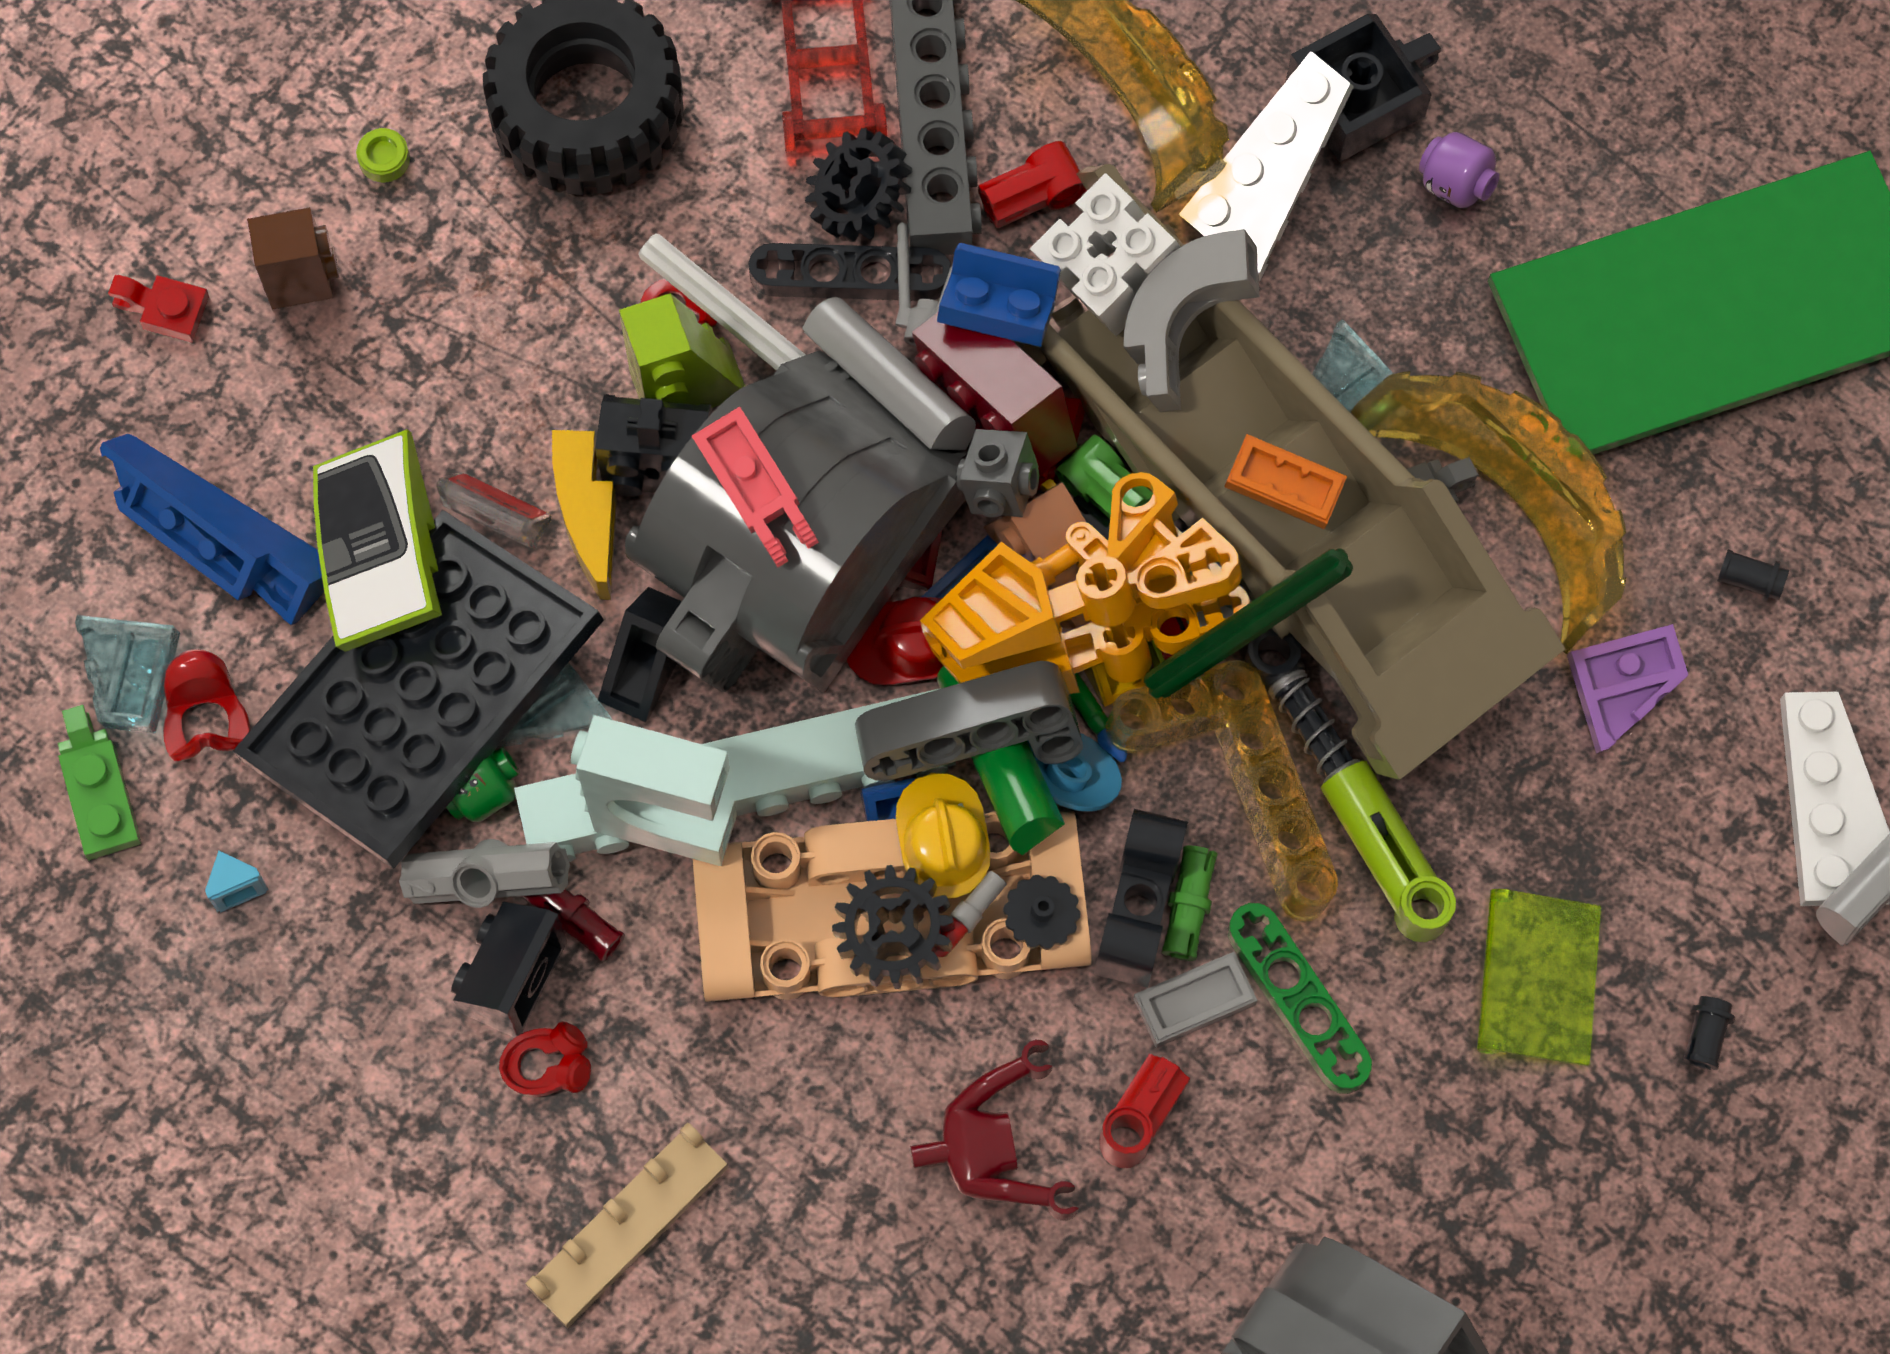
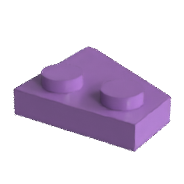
M1673 624L1571 651L1567 654L1596 754L1604 752L1613 746L1636 722L1640 721L1664 696L1689 676Z

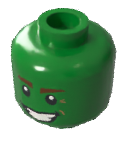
M504 747L497 751L494 750L488 758L479 764L470 780L448 804L446 808L457 820L465 817L471 822H482L516 799L514 778L520 775V770L509 752Z

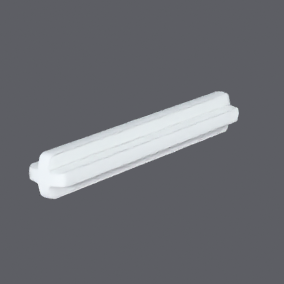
M660 234L652 235L640 249L638 255L641 260L775 370H778L780 365L806 355Z

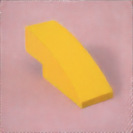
M552 430V465L556 492L570 544L584 575L599 599L611 600L617 504L613 481H597L598 460L595 451V431Z

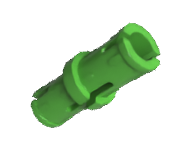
M1187 845L1183 847L1181 868L1175 893L1170 892L1167 903L1171 907L1167 935L1165 936L1161 952L1163 955H1171V958L1179 960H1196L1204 915L1210 913L1212 901L1208 899L1212 873L1214 872L1218 856L1217 852L1209 851L1208 853V848Z

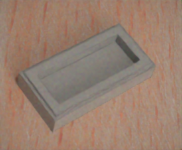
M1235 952L1140 991L1133 996V1000L1156 1048L1253 1007L1257 1003V998Z

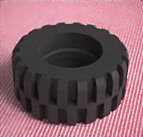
M541 0L542 4L534 8L530 3L515 12L517 22L514 25L509 21L505 22L496 33L498 45L493 44L488 48L485 58L487 71L483 73V90L492 131L496 134L498 146L504 156L513 158L515 169L525 177H531L536 173L538 185L551 190L556 189L557 184L566 185L567 194L583 195L584 188L597 187V193L601 194L613 191L612 184L623 180L626 186L640 180L639 170L644 166L649 171L653 170L663 160L661 148L665 150L672 148L678 136L677 125L682 123L684 107L680 65L677 60L676 48L671 37L664 35L662 23L652 14L644 17L643 6L634 0H624L623 3L617 0ZM578 64H599L610 67L620 72L632 83L629 94L618 107L603 116L589 120H569L555 116L536 101L539 91L547 80L557 72Z

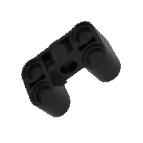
M1134 809L1119 870L1122 873L1112 913H1108L1094 975L1148 988L1163 926L1160 924L1170 884H1173L1188 821ZM1132 896H1143L1152 903L1154 910L1150 914L1137 916L1126 908L1124 902Z

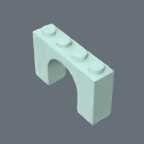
M593 715L588 732L580 730L577 734L571 754V764L577 765L575 778L580 781V796L585 798V812H589L594 832L721 866L737 817L735 800L721 797L730 769L727 751Z

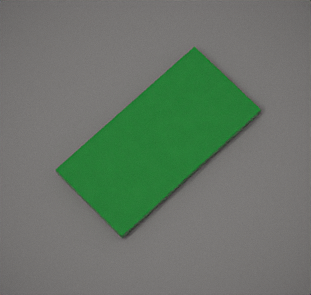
M1871 151L1490 274L1487 282L1566 464L1890 356V191Z

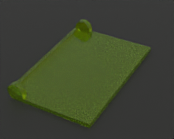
M1507 889L1490 890L1477 1051L1487 1054L1505 1052L1589 1066L1601 906Z

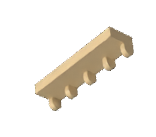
M687 1122L679 1130L680 1133L654 1159L651 1158L643 1166L644 1169L614 1199H610L603 1206L604 1209L572 1240L569 1239L562 1246L563 1249L536 1276L533 1275L525 1283L527 1288L567 1329L728 1169V1164L704 1141L701 1134L690 1123Z

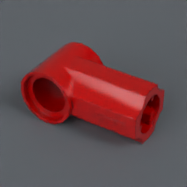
M1055 141L1040 147L1026 159L1024 165L978 185V194L982 201L983 209L990 222L995 224L997 229L1046 206L1050 210L1066 208L1076 203L1087 190L1077 175L1080 171L1065 142Z
M1149 1053L1116 1107L1108 1113L1104 1120L1099 1146L1103 1158L1111 1165L1118 1168H1131L1140 1164L1146 1157L1150 1144L1190 1082V1077L1184 1074L1179 1066L1164 1057L1154 1056ZM1119 1127H1129L1138 1133L1141 1141L1135 1146L1124 1147L1114 1141L1111 1132Z

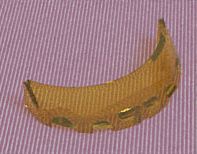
M1016 0L1046 21L1075 46L1105 78L1130 112L1152 158L1156 187L1150 205L1156 213L1215 179L1223 171L1227 164L1223 160V145L1229 140L1227 124L1218 120L1211 109L1217 99L1198 66L1188 57L1180 42L1150 9L1138 8L1129 0Z
M1410 371L1388 375L1353 407L1350 413L1375 438H1393L1417 442L1447 452L1461 460L1470 457L1475 468L1495 481L1518 503L1544 540L1557 572L1563 606L1560 641L1565 647L1563 652L1567 655L1622 598L1627 577L1623 578L1624 549L1622 540L1626 535L1625 522L1621 509L1615 511L1610 495L1604 485L1607 476L1602 467L1581 439L1563 427L1558 417L1539 403L1516 390L1508 394L1494 387L1482 384V377L1462 372H1456L1451 377L1440 375L1410 376Z

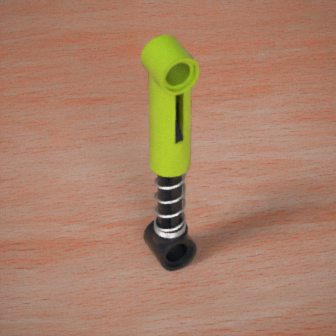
M1272 628L1248 643L1243 664L1246 678L1253 686L1265 691V693H1269L1272 699L1280 702L1279 711L1289 715L1293 722L1292 732L1300 734L1305 742L1304 752L1313 755L1318 763L1317 774L1326 777L1323 785L1320 787L1321 791L1395 911L1394 919L1399 931L1405 937L1415 942H1429L1437 939L1445 931L1456 909V898L1452 888L1436 876L1367 761L1353 760L1344 746L1347 740L1341 741L1332 726L1335 719L1329 720L1319 705L1322 699L1316 700L1308 687L1310 678H1307L1305 673L1306 666L1301 660V644L1291 633L1281 639ZM1268 649L1275 650L1282 654L1286 662L1282 665L1270 666L1261 660L1259 653ZM1418 899L1432 902L1437 908L1438 917L1431 920L1419 917L1413 911L1412 902Z

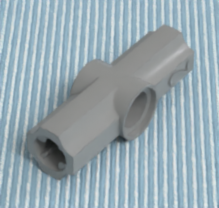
M487 839L481 841L474 849L408 854L401 862L402 871L399 883L404 898L411 899L413 904L461 901L470 907L481 908L488 906L495 898L563 892L568 886L570 863L566 849L560 848L557 842L508 846L499 840Z

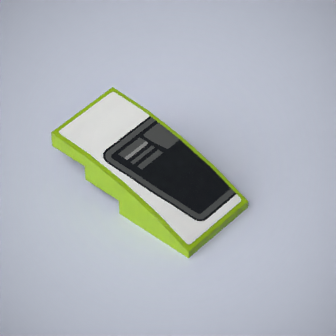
M406 429L314 465L313 498L317 547L324 593L336 647L346 652L441 616L442 613L432 573L438 572V567L429 530L434 529L435 524L412 432Z

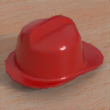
M914 596L904 600L887 602L848 657L847 661L850 668L859 678L874 685H896L936 679L943 664L933 654L923 634L920 620L942 598Z

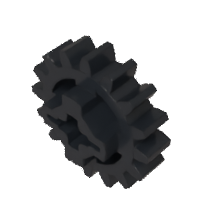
M861 128L857 138L846 131L843 133L842 145L839 147L831 142L826 144L829 155L825 160L821 158L814 159L813 163L819 168V172L817 175L806 178L805 183L815 190L805 197V203L814 208L810 215L812 220L820 224L823 230L837 239L842 236L850 242H856L860 233L870 240L874 238L875 226L877 224L882 225L886 229L891 226L888 217L891 211L903 212L904 207L898 202L900 195L911 193L912 188L904 183L902 179L912 173V167L903 162L907 155L906 152L880 131L874 134L867 128ZM869 157H878L880 161L874 162ZM843 208L848 214H840L837 209Z
M887 865L885 878L877 880L875 875L868 870L864 872L867 886L860 889L856 885L849 883L846 887L852 899L851 903H836L835 905L837 914L845 919V922L832 925V932L837 938L847 939L837 947L841 959L855 956L850 964V969L855 976L869 969V980L872 986L877 987L884 976H890L894 988L901 989L903 976L908 974L911 975L917 984L923 982L920 969L927 965L931 969L938 971L941 968V964L935 953L937 950L951 952L953 947L951 940L942 935V932H949L955 929L954 919L951 916L940 915L950 907L949 900L946 895L932 898L937 890L935 880L929 878L919 885L915 868L910 867L905 873L904 878H897L893 865ZM887 894H902L899 898H880L881 896ZM926 910L930 915L931 921L927 940L918 931V923L924 918L923 913ZM862 914L869 923V931L862 937L864 941L860 944L857 937V926ZM888 920L894 924L902 921L904 931L900 934L893 930L886 933L883 924ZM888 956H908V958L903 960L885 961Z

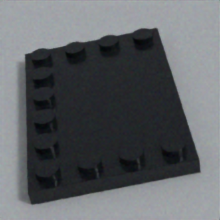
M444 510L434 519L435 528L429 530L438 572L432 573L442 615L346 652L336 647L334 636H332L233 750L240 761L393 869L470 780L479 764L492 754L604 621L597 609Z

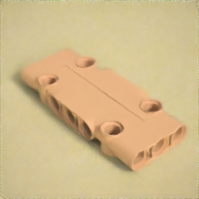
M996 812L984 814L987 833H997L1007 839ZM1060 812L1065 825L1024 855L1014 851L1010 844L1001 852H990V867L986 875L989 871H993L1007 885L982 914L983 918L971 933H966L946 957H937L941 964V968L938 971L931 969L927 965L922 967L920 970L923 982L917 984L910 974L904 975L901 989L894 988L890 976H884L877 987L872 986L869 980V969L855 976L850 969V964L855 956L841 959L837 947L847 939L837 938L832 932V925L845 922V919L837 914L835 905L836 903H851L852 899L846 888L849 883L863 889L867 886L864 872L870 870L877 880L884 879L887 865H893L897 878H904L906 869L902 860L896 819L819 826L807 830L804 833V837L792 838L784 833L772 832L763 835L757 841L728 843L721 866L693 859L705 1002L774 996L782 1000H791L798 998L805 992L816 991L824 997H849L961 986L973 983L979 979L978 976L993 975L999 979H1011L1027 971L1090 966L1091 945L1075 812ZM775 853L783 854L792 861L790 866L780 873H771L765 870L761 864L766 857ZM1033 875H1040L1044 879L1048 876L1056 877L1059 883L1069 885L1070 893L1076 895L1079 901L1076 908L1080 911L1081 915L1080 919L1076 922V932L1073 935L1067 936L1065 944H1054L1050 950H1044L1040 946L1030 949L1025 942L1016 941L1013 931L1007 929L1005 925L1007 916L1004 914L1003 908L1008 903V892L1017 889V883L1020 880H1030ZM971 893L955 899H948L950 907L940 915L949 916L962 900L965 901ZM887 894L881 896L880 898H899L902 894ZM926 910L923 913L924 918L918 923V931L927 940L931 921L930 915ZM862 914L857 926V937L860 944L864 941L862 937L869 931V923ZM888 920L883 924L886 933L890 930L896 931L898 934L904 931L902 921L894 924ZM1007 938L1015 941L1020 946L1021 952L1015 958L1001 959L992 952L991 946L997 940ZM888 956L885 961L903 960L908 958V956ZM792 959L801 966V970L793 979L780 980L771 973L773 965L779 960Z

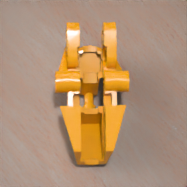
M1138 472L1122 477L1112 490L1108 540L1089 523L1077 522L1071 525L1066 532L1067 544L1046 558L1038 557L1032 562L1000 542L920 620V623L933 654L958 683L1031 662L1050 661L1057 664L1061 669L1069 693L1072 694L1080 693L1075 674L1100 663H1103L1108 676L1115 681L1129 683L1143 678L1152 665V654L1148 641L1153 640L1158 649L1173 655L1227 619L1223 618L1221 607L1231 605L1233 613H1236L1250 603V598L1239 585L1242 579V568L1235 548L1203 518L1182 533L1174 525L1172 513L1178 506L1175 492L1150 473ZM1144 486L1153 491L1151 499L1142 506L1132 507L1123 502L1125 493L1134 487ZM1074 564L1079 568L1075 581L1051 590L1048 589V586L1056 581L1055 577ZM1200 611H1203L1206 625L1200 627L1196 614ZM1082 613L1085 621H1092V623L1063 633L1060 622ZM1171 617H1182L1189 621L1187 629L1177 636H1167L1160 632L1161 625Z

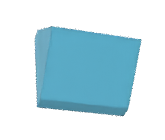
M218 850L205 889L208 899L217 912L220 911L221 913L266 893L268 887L257 868Z

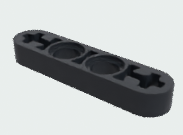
M769 243L756 248L749 259L751 284L755 290L763 295L775 297H838L841 299L899 300L897 247ZM909 247L911 301H918L919 299L936 300L940 298L951 268L950 261L945 254L937 249ZM769 261L778 262L780 270H778L776 278H766L765 269H767ZM794 261H801L802 280H795ZM818 261H830L839 269L838 275L829 282L817 281L809 273L813 264ZM879 262L886 265L891 273L886 281L873 284L862 277L861 271L867 264ZM923 266L933 267L935 275L932 283L922 282L920 274L923 271Z

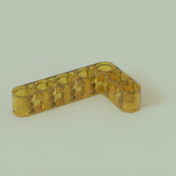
M1240 660L1217 664L1167 698H1153L1149 694V688L1146 685L1120 694L1112 706L1105 725L1108 739L1118 750L1126 753H1136L1215 730L1281 907L1287 915L1295 920L1304 922L1318 918L1337 893V874L1261 676L1256 668ZM1230 684L1238 687L1243 692L1245 699L1234 700L1224 694L1221 686ZM1174 699L1186 700L1192 705L1195 713L1190 715L1181 714L1174 709L1171 701ZM1129 713L1137 715L1141 718L1145 727L1137 730L1128 728L1124 725L1120 716ZM1250 733L1256 735L1263 743V748L1252 749L1247 747L1242 742L1240 734ZM1259 783H1273L1281 791L1282 798L1272 799L1265 796L1259 788ZM1287 831L1293 833L1299 839L1301 848L1291 849L1284 846L1278 838V832ZM1307 881L1315 885L1320 893V899L1312 900L1304 897L1297 888V882Z

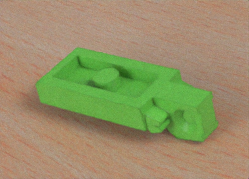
M84 705L63 710L62 714L70 740L58 743L61 754L58 757L85 857L88 860H92L141 845L142 842L117 750L112 740L109 739L106 729L94 732L89 712L86 713Z

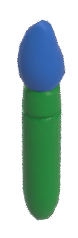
M1076 673L1075 676L1080 693L1070 694L1073 704L1085 722H1087V725L1097 735V741L1101 748L1119 762H1125L1128 749L1122 733L1114 726H1111V722L1105 712H1103L1104 710L1079 673Z

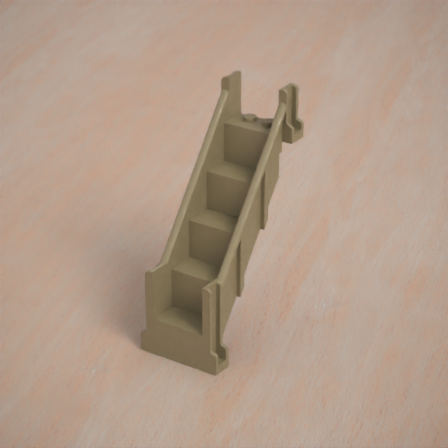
M1114 165L1088 166L1077 173L1087 191L1106 173L1136 202L1145 215L1148 213L1180 246H1183L1172 227L1168 224H1162L1130 191ZM1071 296L1054 307L1053 318L1049 322L1041 347L1012 340L1039 366L1049 361L1060 380L1066 382L1076 399L1081 400L1083 409L1096 430L1126 460L1133 473H1150L1175 492L1178 506L1172 513L1174 522L1181 518L1191 527L1203 518L1235 548L1242 568L1240 584L1251 601L1327 550L1341 548L1346 551L1348 559L1353 565L1351 575L1272 627V629L1281 639L1291 633L1335 679L1358 716V721L1352 728V736L1376 774L1399 780L1402 779L1565 650L1564 645L1541 609L1531 607L1523 610L1445 484L1436 479L1423 481L1420 478H1415L1239 300L1225 301L1209 307L1200 313L1187 327L1179 348L1181 410L1160 412L1147 396L1142 395L1138 382L1139 364L1124 349L1125 328L1115 336L1076 296ZM1246 434L1347 476L1325 529L1224 487Z

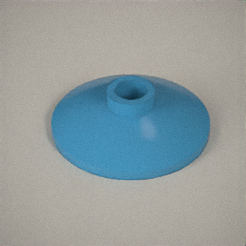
M1080 733L1083 742V749L1080 754L1067 762L1058 764H1046L1039 761L1035 757L1028 740L1027 742L1055 803L1078 811H1097L1108 807L1115 801L1122 786L1120 770L1112 756L1103 750L1092 738Z

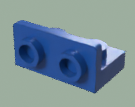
M959 243L954 252L952 272L939 304L937 322L1041 347L1055 307L1061 269L1057 265Z

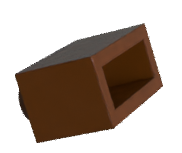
M310 207L247 219L255 268L272 310L334 298L330 279L340 278L334 247H331L326 225H316Z

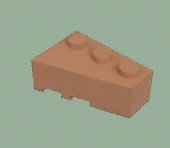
M1062 482L1028 499L1023 517L1000 516L985 525L984 529L997 544L1000 542L1004 543L1032 562L1038 557L1046 558L1067 544L1066 532L1068 528L1077 522L1086 521ZM1074 564L1055 577L1056 581L1049 585L1048 589L1051 590L1075 581L1079 568ZM1083 613L1060 622L1063 633L1092 623L1091 620L1085 621Z

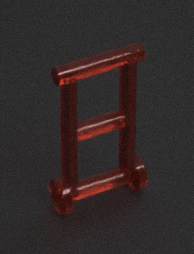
M771 0V2L781 1L791 99V111H782L785 153L796 152L795 141L840 138L846 131L854 136H858L861 128H867L874 134L880 131L887 136L884 103H874L863 0H852L856 44L796 49L791 0ZM859 65L864 115L803 120L798 70Z

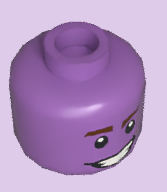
M1452 132L1444 137L1438 136L1434 138L1424 151L1419 164V171L1423 174L1425 189L1458 208H1468L1479 199L1487 200L1494 192L1499 181V173L1495 172L1496 157L1493 150L1459 132Z

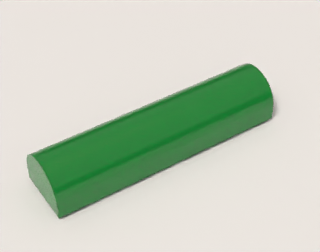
M944 666L940 669L937 675V682L941 689L959 684ZM1027 741L971 757L1008 842L1014 851L1024 855L1065 825Z

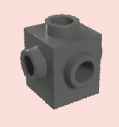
M975 430L967 457L960 460L956 474L957 487L959 491L964 492L971 514H982L987 517H1023L1028 498L1036 494L1039 484V466L1027 432Z

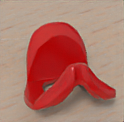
M201 649L187 650L171 661L164 678L167 713L164 721L163 736L169 757L173 761L191 759L198 755L205 747H211L219 751H233L250 732V722L245 708L235 695L224 661L212 652ZM202 703H214L225 709L229 720L228 737L213 733H202L195 735L186 743L182 731V717L186 710Z

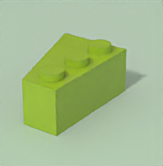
M671 293L619 310L629 371L639 399H660L665 402L695 405L711 404V408L721 405L732 394L745 387L729 341L724 337L716 338L712 327L707 323L699 324L695 313Z

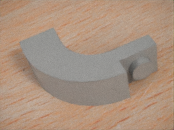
M1245 229L1210 234L1181 246L1164 258L1149 273L1135 294L1126 319L1124 349L1139 364L1138 382L1142 395L1147 396L1160 412L1181 410L1179 348L1182 337L1190 323L1204 310L1218 303L1260 297L1257 246Z

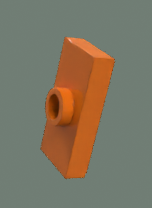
M1246 434L1224 487L1325 529L1347 476Z

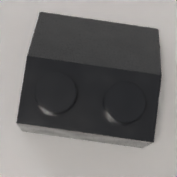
M502 902L496 916L489 913L484 919L476 938V944L481 946L471 964L464 962L458 970L451 987V993L456 994L453 1001L459 1013L515 1038L522 1034L567 944V939L557 913L547 909Z

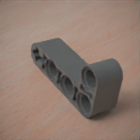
M1050 661L1027 663L880 706L864 712L855 722L864 773L868 778L877 781L897 779L1028 740L1035 757L1046 764L1067 762L1080 754L1083 749V742L1071 695L1061 669L1057 664Z

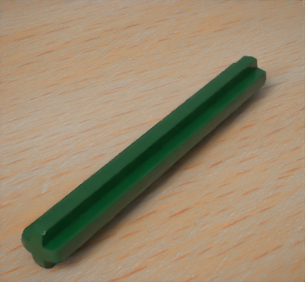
M1341 548L1327 550L1148 671L1144 677V683L1149 688V694L1155 699L1169 697L1349 577L1353 571V565L1349 561L1346 551Z

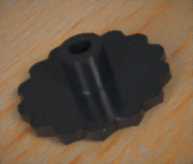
M1033 875L1030 880H1020L1017 883V889L1008 892V903L1003 908V912L1007 916L1005 925L1007 929L1013 931L1016 941L1025 942L1030 949L1040 946L1044 950H1050L1054 944H1065L1067 936L1073 935L1076 932V922L1080 919L1081 913L1076 908L1079 902L1078 898L1070 893L1068 884L1059 883L1054 876H1048L1044 879L1040 875Z

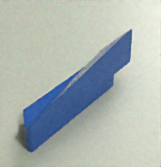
M124 434L102 442L100 447L101 455L113 461L121 486L113 492L119 511L239 601L250 596L254 589L287 623L293 625L304 616L324 593L319 554L316 548L132 434Z

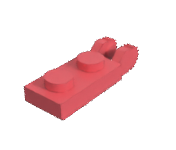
M740 406L692 435L694 442L751 534L756 532L777 568L788 562L787 552L779 539L773 536L766 524L786 513L791 521L792 529L801 544H805L809 549L819 543L797 507L800 504L797 497Z

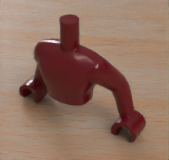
M1035 1039L1025 1045L1021 1057L985 1073L964 1089L945 1109L943 1141L910 1146L913 1167L947 1163L951 1176L959 1192L963 1195L988 1201L1046 1206L1049 1213L1055 1219L1060 1221L1073 1219L1079 1211L1078 1207L1062 1209L1054 1201L1058 1194L1073 1192L1075 1186L1072 1183L1060 1181L1052 1187L995 1178L1001 1174L1018 1169L1008 1112L993 1113L978 1110L984 1102L996 1093L1026 1076L1033 1079L1047 1077L1051 1073L1053 1066L1032 1065L1028 1057L1033 1053L1047 1051L1049 1045L1043 1040Z

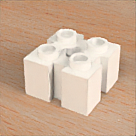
M1105 173L1075 203L1083 213L1069 227L1059 219L1030 250L1041 262L1059 266L1061 269L1059 281L1074 296H1077L1117 336L1125 328L1130 306L1143 281L1164 258L1181 246L1148 213L1145 215L1136 202Z

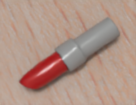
M989 871L965 901L962 900L949 915L954 919L955 929L949 932H942V935L951 940L953 946L951 951L966 933H971L983 918L982 914L1007 885L993 871ZM937 950L935 954L937 957H946L950 952Z

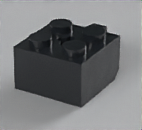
M1366 14L1291 54L1286 81L1307 55L1313 52L1354 86L1326 143L1340 163L1426 116L1432 93L1423 82L1425 75L1422 71L1437 63L1439 59L1438 53L1441 52V48L1431 33L1406 44H1403L1400 39L1395 41L1377 14Z
M604 394L595 446L601 480L613 481L615 493L622 496L634 497L641 495L642 492L655 493L669 468L692 435L712 414L711 404L695 405L665 402L660 399H634Z

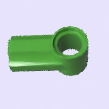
M1095 434L1054 470L1060 482H1063L1066 489L1074 497L1080 495L1084 498V501L1087 503L1091 502L1109 519L1111 517L1112 490L1122 477L1131 474L1125 469L1123 462L1115 451ZM1144 486L1134 487L1125 493L1123 502L1132 507L1142 506L1151 499L1153 493Z

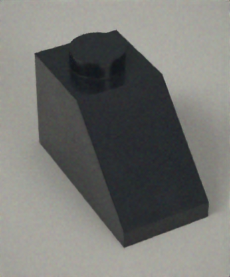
M647 587L625 610L598 696V702L644 722L650 718L677 664L657 650L656 643L663 628L682 601Z

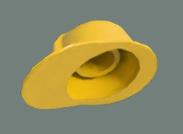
M931 773L915 779L903 790L896 804V825L906 872L910 867L915 868L919 885L929 878L935 880L937 890L933 897L946 895L948 899H955L969 894L983 880L990 867V844L983 806L978 794L965 780L951 774Z

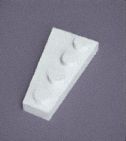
M1310 52L1179 215L1204 236L1224 231L1245 229L1257 246L1260 281L1268 266L1266 264L1277 240L1280 241L1289 222L1287 219L1300 192L1303 193L1309 181L1310 171L1321 148L1325 147L1354 86L1313 52Z
M1789 692L1783 694L1780 704L1800 906H1821L1887 837L1890 831L1839 692Z

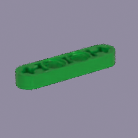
M1248 903L1240 906L1233 913L1228 926V939L1232 948L1322 1082L1330 1090L1339 1094H1350L1358 1091L1366 1083L1372 1070V1059L1368 1050L1276 914L1269 907L1260 903ZM1246 918L1253 924L1262 921L1266 925L1261 936L1269 950L1276 942L1282 947L1271 951L1261 963H1258L1255 957L1261 955L1263 950L1254 936L1244 939L1240 935L1245 925L1244 919ZM1279 961L1291 963L1299 973V982L1290 989H1280L1274 986L1268 976V970L1274 963ZM1308 1007L1323 1009L1330 1019V1027L1323 1034L1311 1035L1301 1027L1299 1014ZM1337 1033H1340L1344 1039L1338 1041L1335 1048L1343 1059L1350 1060L1354 1057L1359 1064L1354 1070L1356 1078L1351 1080L1346 1073L1337 1077L1332 1071L1337 1064V1058L1330 1047L1322 1055L1319 1054L1316 1048L1327 1045Z

